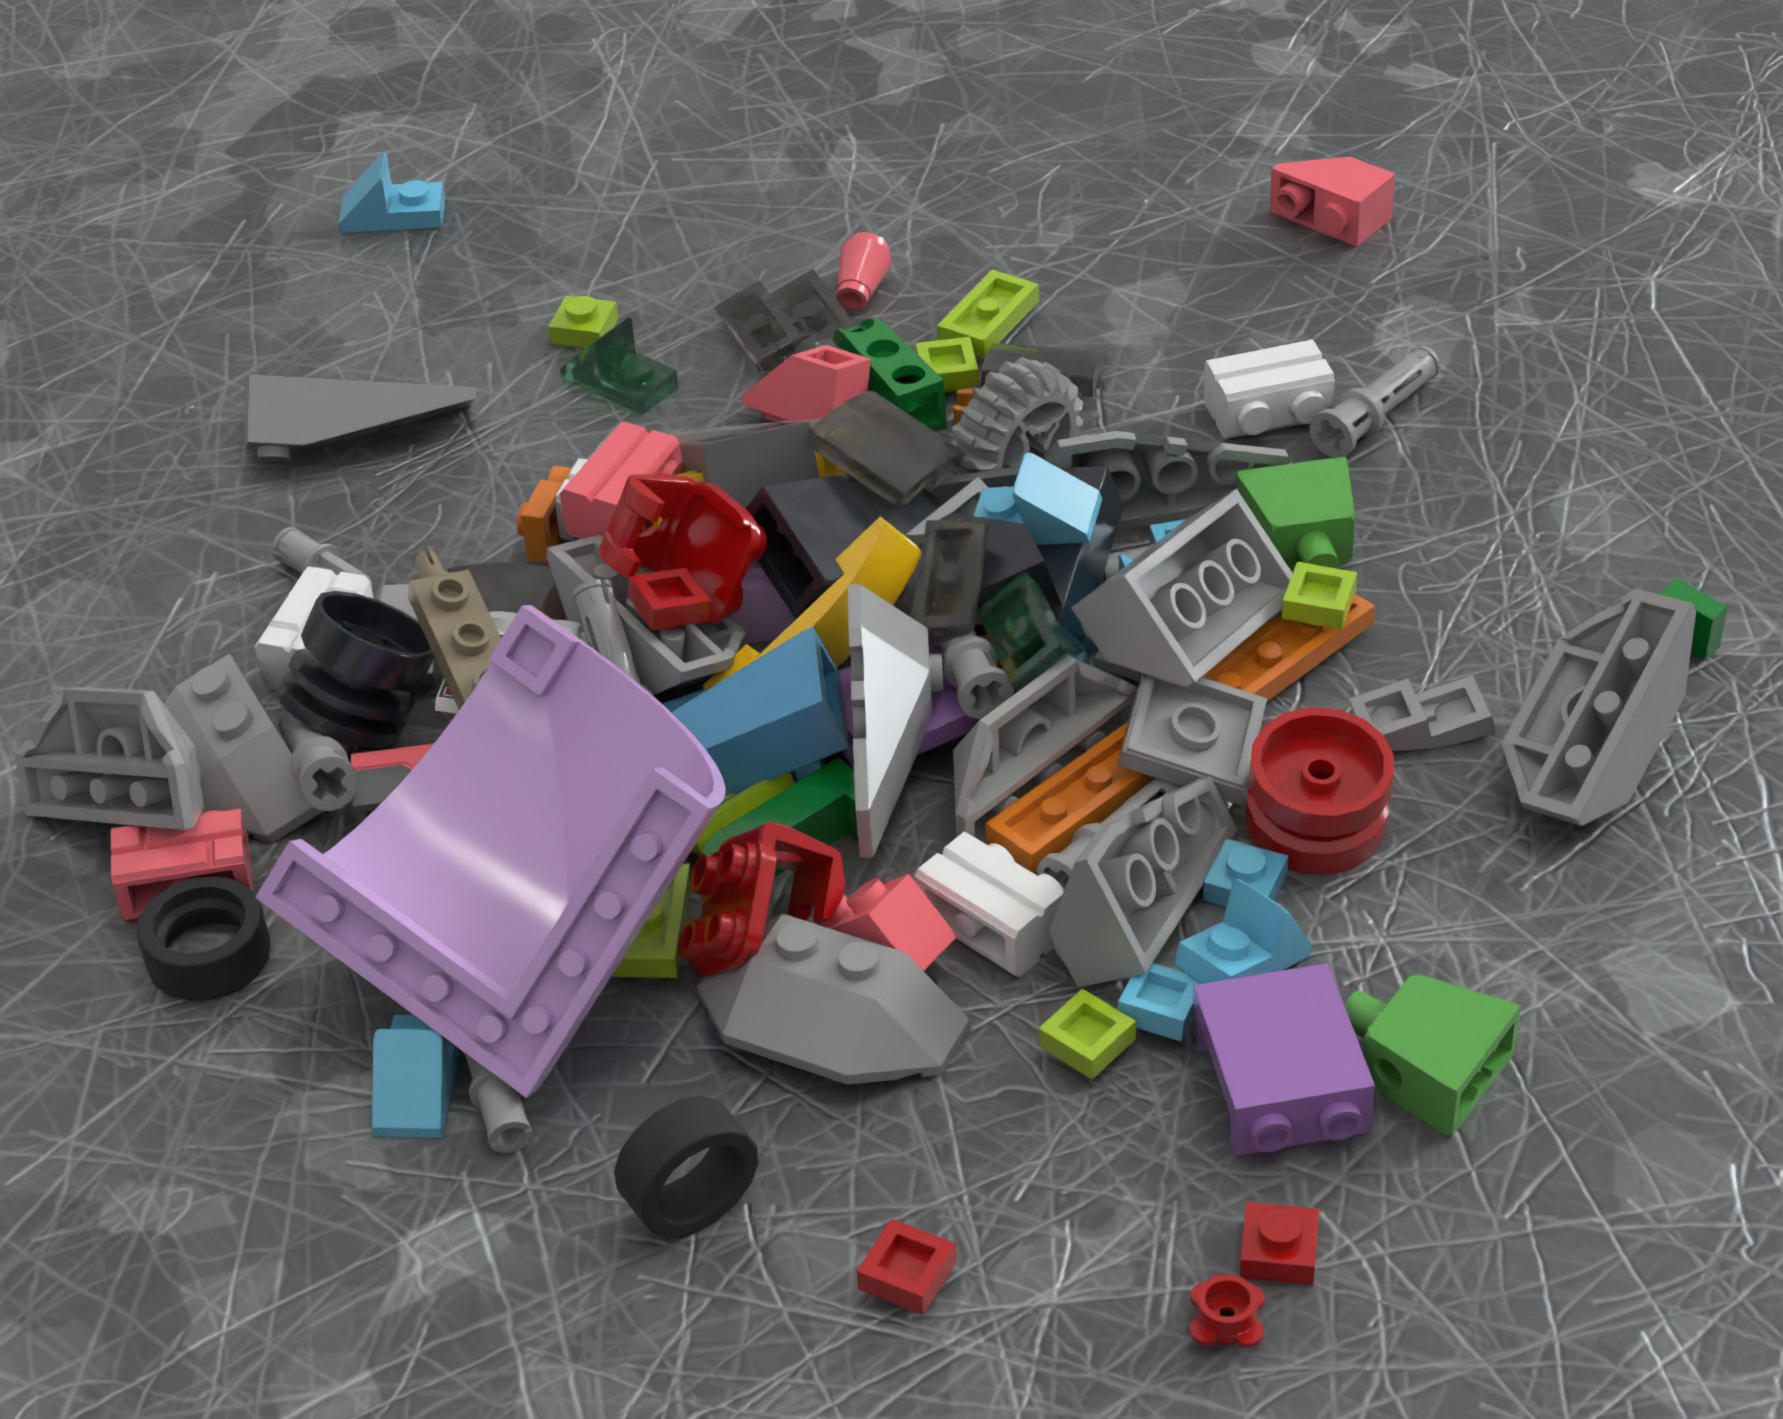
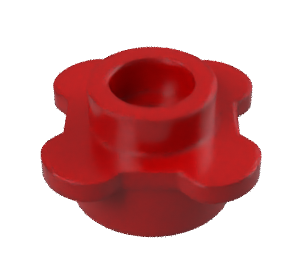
M1230 1274L1217 1275L1206 1282L1197 1284L1191 1291V1303L1197 1308L1196 1319L1190 1323L1189 1327L1191 1338L1203 1346H1210L1215 1342L1222 1344L1237 1343L1244 1348L1258 1345L1264 1338V1327L1258 1322V1310L1264 1306L1265 1302L1264 1293L1259 1287L1251 1284L1244 1278ZM1221 1314H1231L1234 1316L1226 1317L1221 1316Z

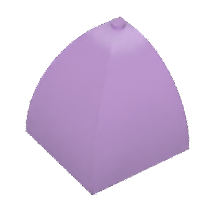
M532 605L521 606L490 656L489 661H491V664L475 689L437 741L396 789L353 831L324 854L302 839L289 841L255 897L525 1098L541 1087L724 800L726 790L723 777L716 763L702 744L675 715L616 665Z

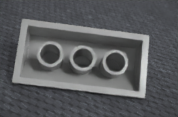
M1235 489L1186 519L1071 609L1081 622L1086 636L1095 643L1106 661L1183 687H1188L1199 680L1282 609L1283 598L1293 573L1239 491Z

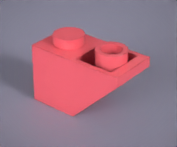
M1353 157L1277 163L1271 168L1270 212L1358 247L1392 219L1395 173Z
M823 345L791 355L743 394L742 405L764 412V418L773 422L865 416L871 359L829 345Z
M909 873L886 883H882L878 877L868 881L849 898L845 894L843 895L842 901L830 921L816 922L817 925L905 952L923 971L957 937Z

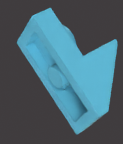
M383 152L343 195L338 223L340 233L441 228L446 199L443 182L412 180L404 184H392L387 153Z
M1025 453L1014 486L983 488L974 516L1026 524L1036 545L1090 543L1102 497L1099 490L1034 454Z
M1236 879L1232 885L1223 922L1179 942L1174 965L1203 984L1282 971L1310 957L1313 945L1286 909L1242 880Z
M394 1015L391 1029H378L375 1031L373 1039L372 1130L374 1137L443 1138L461 1049L415 1015Z

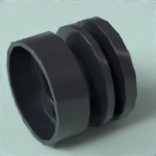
M342 591L321 593L313 605L301 634L305 648L297 650L291 657L288 665L290 671L283 677L277 694L280 703L294 718L311 729L335 740L368 748L393 746L398 741L406 724L404 719L408 717L415 703L410 691L420 689L435 657L418 620L402 610L377 599Z

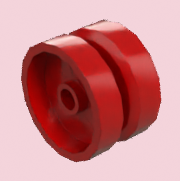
M1304 708L1286 712L1266 724L1254 740L1251 749L1245 826L1254 846L1288 855V869L1298 873L1329 875L1354 869L1372 857L1385 838L1388 805L1391 799L1394 778V754L1385 736L1365 719L1340 709Z

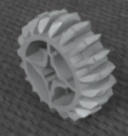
M1023 357L1015 363L1005 361L998 373L988 372L984 386L981 389L973 388L972 400L968 406L961 407L963 411L962 418L951 429L955 433L956 438L947 448V452L952 456L948 470L953 475L1017 467L1021 465L1025 453L1034 454L1044 460L1045 450L1057 440L1074 438L1075 432L1083 424V420L1078 416L1083 406V401L1077 397L1078 387L1071 383L1068 377L1060 374L1061 370L1046 362L1042 364L1037 360L1030 361Z

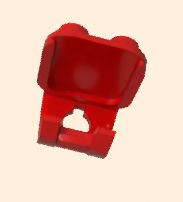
M632 474L626 480L598 553L608 566L629 579V576L636 575L639 566L652 569L654 572L687 568L711 600L709 621L701 622V624L713 625L720 623L728 616L736 614L743 602L741 583L750 562L757 561L763 555L767 539L764 529L757 524L752 515L718 485L702 481L696 482L690 477L680 475ZM659 517H662L658 527L651 526L648 530L640 533L646 519L657 523Z
M767 822L742 834L726 838L722 841L719 851H715L711 856L706 854L700 855L694 865L690 882L691 891L700 894L704 904L701 918L699 920L690 918L682 929L679 939V956L688 959L690 966L695 967L697 975L707 977L736 970L742 966L749 953L757 955L764 935L776 867L795 872L787 915L807 921L813 908H815L813 922L823 923L830 921L844 895L845 877L840 852L804 833L775 822Z

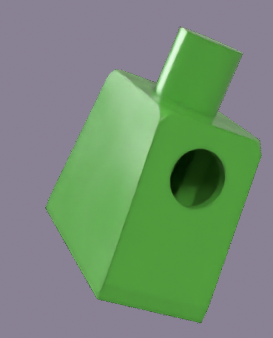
M1345 456L1236 471V489L1291 571L1295 569L1297 562L1339 569V564L1347 563L1353 558L1355 512L1348 461Z
M1421 974L1409 976L1389 1003L1356 990L1345 1004V1009L1355 1034L1364 1038L1363 1056L1373 1079L1375 1089L1451 1138L1515 1054L1520 1005Z

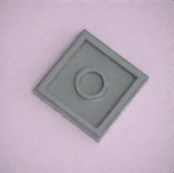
M1141 673L1117 765L1180 786H1185L1200 778L1211 776L1221 798L1240 805L1249 781L1252 744L1260 732L1267 698L1203 677L1192 685L1183 687Z

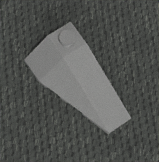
M249 375L243 395L244 450H256L257 458L261 460L289 461L291 460L292 452H306L470 407L476 399L477 387Z
M1121 431L1057 440L1044 451V460L1058 468L1108 466L1123 505V512L1117 530L1188 519L1235 490L1236 471L1285 465L1289 462V456L1286 450Z
M852 584L848 585V626L852 670L851 701L854 731L856 820L860 858H872L931 723V692H944L942 654H929L928 628L863 585Z
M1211 776L1200 778L1100 826L1076 860L1050 926L1049 934L1053 940L1056 954L1066 964L1077 987L1146 974L1202 887L1225 840H1232L1237 828Z

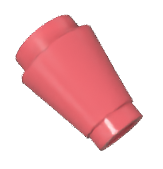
M859 232L841 246L836 300L840 306L847 310L860 311L864 309L891 267L892 259L889 253V246L880 236L869 232Z

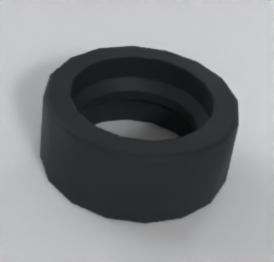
M212 876L191 878L169 886L151 899L139 916L137 939L152 983L169 996L195 1001L217 999L236 992L256 978L269 959L270 936L263 908L259 900L255 898V892L239 881ZM224 923L240 928L238 933L225 944L206 952L182 953L168 949L172 941L181 934L203 924Z
M704 1096L680 1099L654 1112L633 1131L621 1148L614 1169L616 1188L639 1219L654 1234L677 1237L695 1233L718 1221L739 1202L752 1184L759 1164L757 1144L720 1100ZM706 1148H710L700 1163L685 1176L664 1185L672 1172L685 1160Z

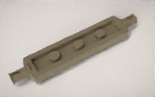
M427 546L426 553L424 548L421 547L411 557L421 579L409 582L408 599L456 705L460 710L491 664L489 658L500 642L501 637L470 571L464 570L448 573L444 570L434 547Z

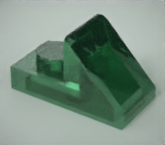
M630 317L594 341L560 368L562 378L640 415H644L679 388L677 370L636 352L633 323Z
M1025 572L1020 574L977 610L1010 685L1016 691H1020L1067 655L1076 658L1085 650L1083 644L1056 621L1039 584Z

